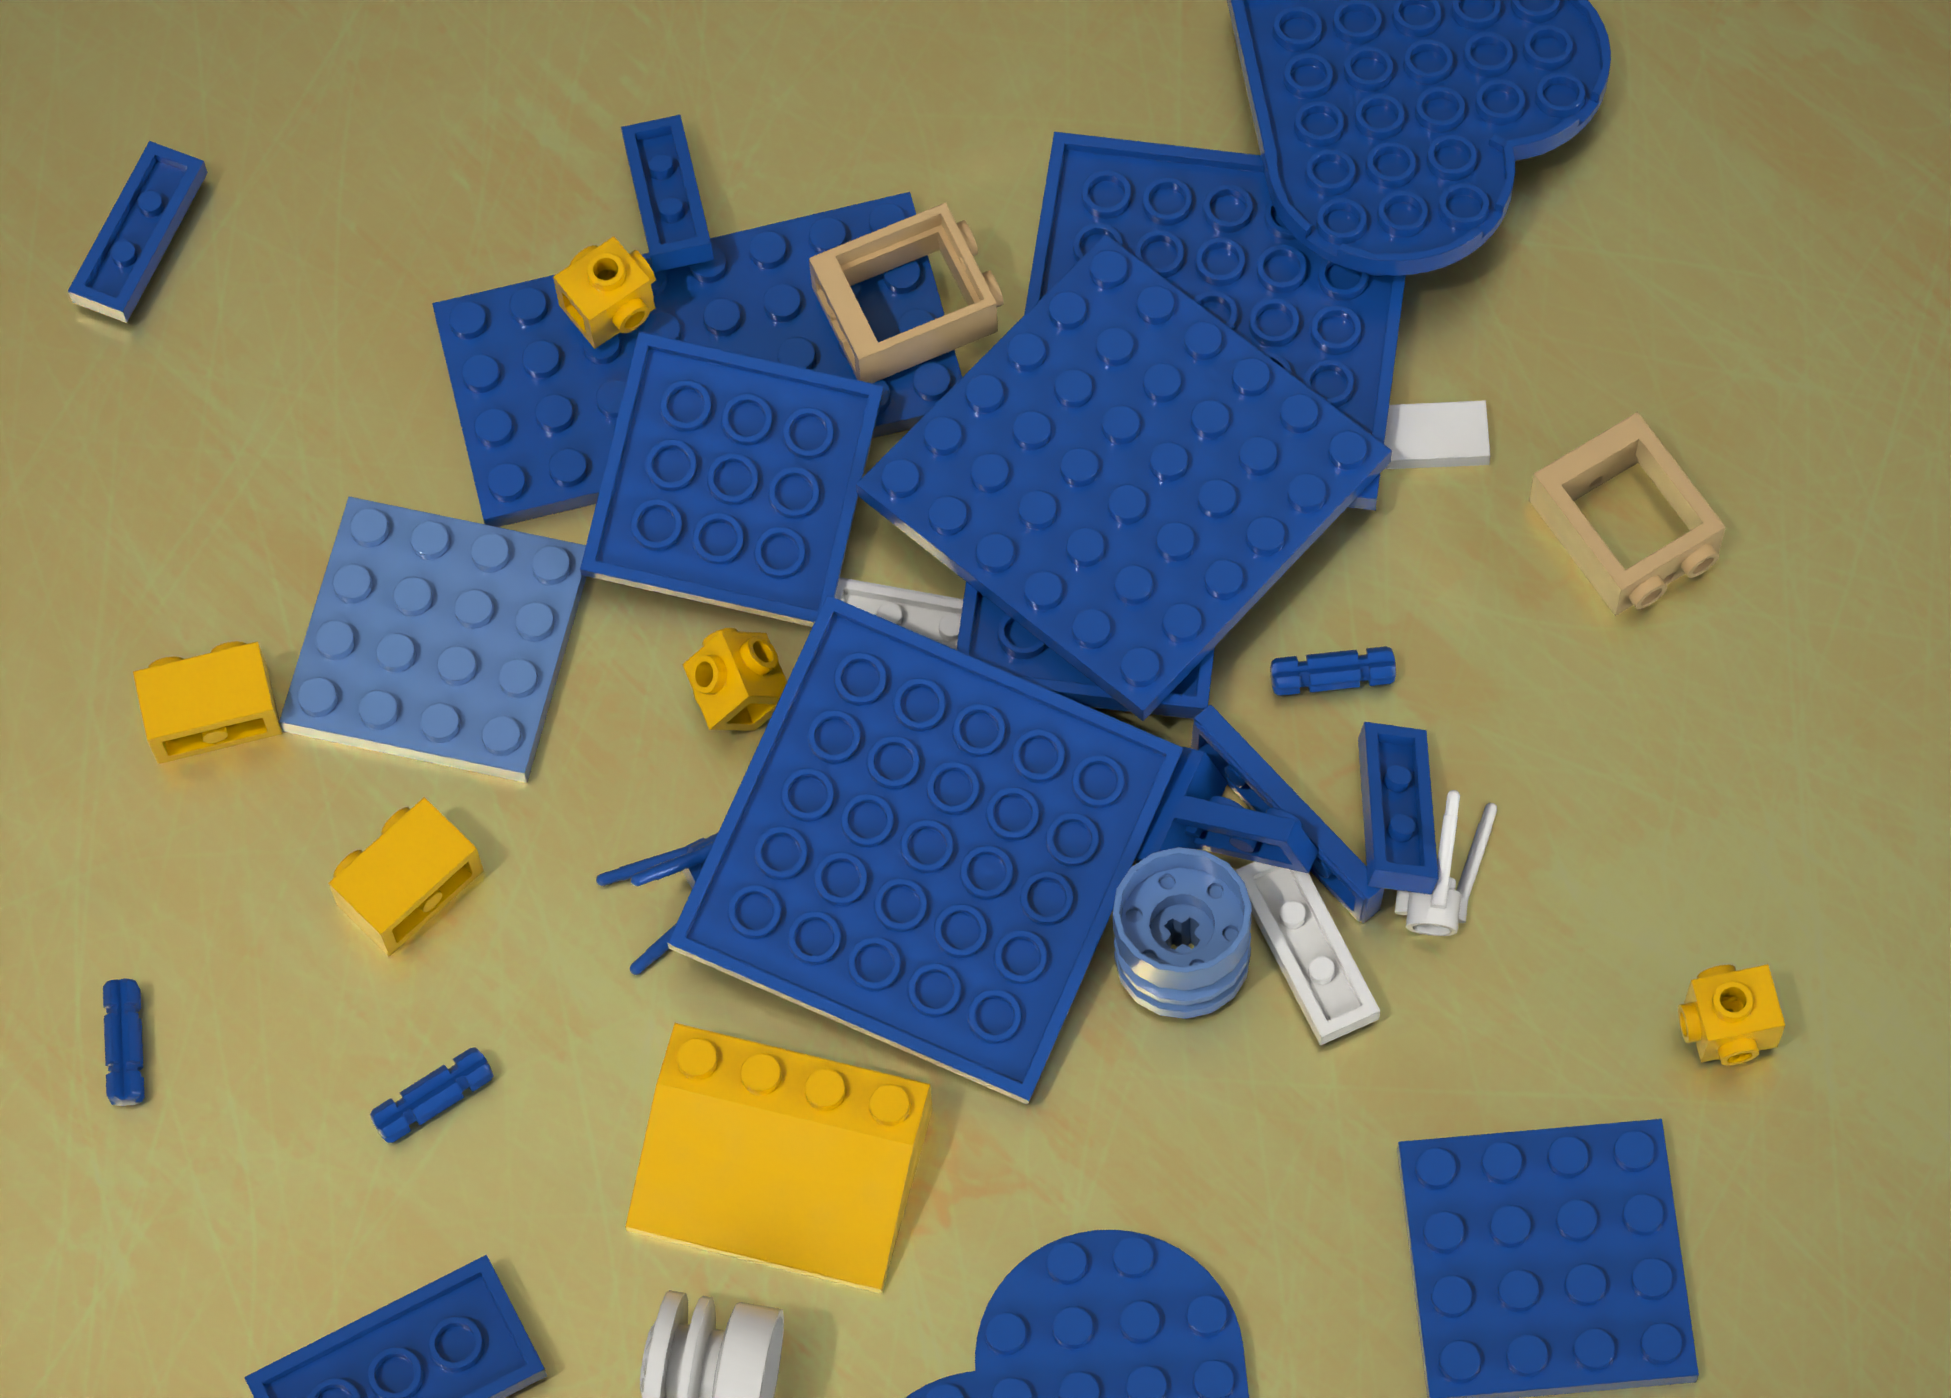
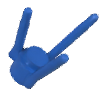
M718 833L706 839L703 837L685 847L599 874L596 882L600 886H606L631 879L632 885L641 886L683 871L686 880L693 889ZM676 924L631 964L630 972L633 975L640 974L669 949L667 943Z

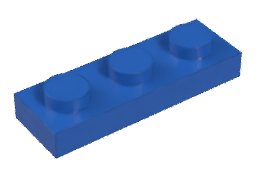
M681 115L621 127L653 272L714 260Z
M152 141L148 142L68 290L72 303L125 323L128 322L208 173L203 160Z
M1364 722L1358 736L1368 886L1432 894L1438 880L1427 731Z

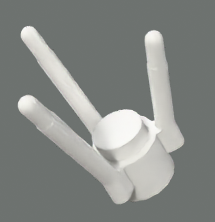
M1457 790L1448 792L1437 858L1438 880L1432 894L1397 890L1395 914L1407 915L1406 928L1409 931L1431 936H1451L1457 934L1458 923H1466L1468 899L1497 813V806L1494 803H1488L1484 808L1457 890H1455L1456 880L1450 877L1460 794Z

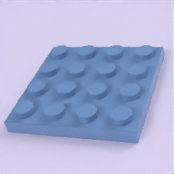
M348 497L279 720L282 731L527 783L587 577L581 575L580 572L586 545Z

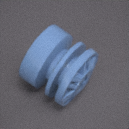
M1182 847L1163 850L1150 854L1132 866L1117 887L1113 907L1114 960L1121 984L1139 1005L1160 1016L1182 1019L1213 1013L1231 1001L1247 979L1251 956L1250 930L1252 906L1245 882L1228 862L1205 850ZM1174 944L1177 948L1174 950L1171 948V945ZM1192 944L1194 948L1191 949L1188 945Z

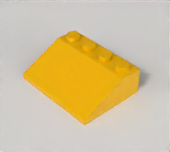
M674 1023L655 1088L626 1221V1231L882 1294L933 1110L930 1084Z

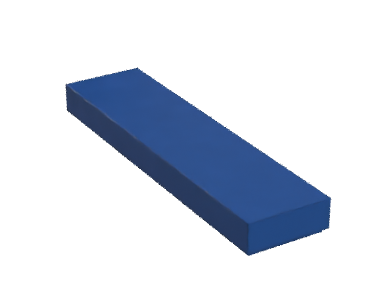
M1209 705L1195 716L1191 747L1206 752L1227 781V785L1251 810L1264 813L1268 808L1284 810L1302 822V829L1319 851L1310 872L1358 922L1361 921L1364 924L1380 911L1385 888L1368 886L1367 866L1212 705Z

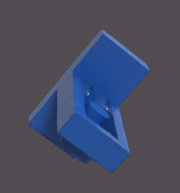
M1183 747L1180 759L1138 851L1135 862L1138 863L1155 852L1182 847L1201 849L1309 874L1319 851L1302 829V822L1294 815L1281 809L1268 808L1265 813L1245 809L1237 802L1222 797L1228 783L1206 752Z

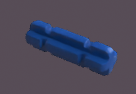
M1384 646L1366 648L1365 655H1358L1357 650L1309 654L1306 655V661L1298 662L1297 656L1275 658L1270 666L1271 684L1274 693L1279 696L1300 694L1301 687H1308L1309 692L1360 687V681L1368 680L1369 686L1391 684L1395 681L1396 677L1395 657L1392 649Z
M133 979L110 980L103 986V1008H106V1013H108L104 1016L105 1066H108V1071L110 1072L106 1075V1095L111 1104L115 1106L137 1105L145 1097L144 1077H141V1072L139 1071L143 1069L142 1019L139 1018V1013H136L141 1010V991L137 982Z
M476 1047L469 1048L452 1059L455 1064L449 1069L442 1065L399 1092L402 1096L400 1100L394 1102L390 1098L374 1108L370 1116L381 1137L387 1143L395 1142L411 1132L410 1124L416 1121L419 1125H422L463 1099L462 1092L467 1088L474 1092L491 1081L493 1072L484 1055Z

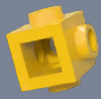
M615 236L600 246L592 245L583 249L572 259L567 268L553 276L559 306L594 349L620 332L629 333L637 329L645 322L650 312L655 309L651 284L656 281L650 265L637 250L628 253Z
M736 628L720 629L708 635L702 642L703 647L682 665L693 689L694 698L701 708L709 730L755 731L771 718L787 684V680L779 664L778 654L771 644L767 633L741 632Z
M1768 964L1737 971L1733 965H1719L1706 969L1697 975V979L1691 980L1684 1001L1685 1004L1678 1005V1018L1683 1038L1686 1043H1696L1701 1063L1720 1059L1722 1065H1736L1750 1061L1759 1055V1051L1778 1047L1786 1026Z

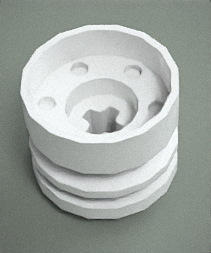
M669 1290L663 1298L657 1319L650 1328L646 1340L640 1374L642 1398H774L783 1343V1309L739 1302L735 1305L730 1315L726 1329L719 1330L716 1329V1311L713 1297L702 1296L699 1298L691 1324L689 1325L687 1293Z

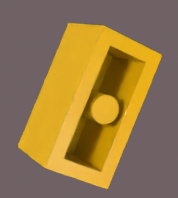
M239 641L227 642L216 646L207 654L187 659L175 656L165 657L152 662L148 668L133 671L147 741L158 764L282 734L268 667L258 641L249 644Z
M423 797L411 809L404 807L394 813L383 826L381 836L364 851L356 850L346 856L335 869L334 878L328 884L337 906L389 957L484 870L477 848Z

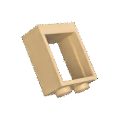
M946 203L809 258L812 288L859 381L877 382L998 332L997 307L1004 304L999 285L990 270L981 273L973 257L978 255L974 236L965 220L958 223L955 222ZM940 250L968 306L878 342L850 286Z
M1638 412L1535 472L1533 475L1529 496L1530 503L1615 616L1633 605L1636 609L1649 606L1665 593L1667 584L1684 574L1689 578L1696 577L1708 570L1719 558V550L1726 528ZM1639 463L1690 531L1625 570L1574 501Z

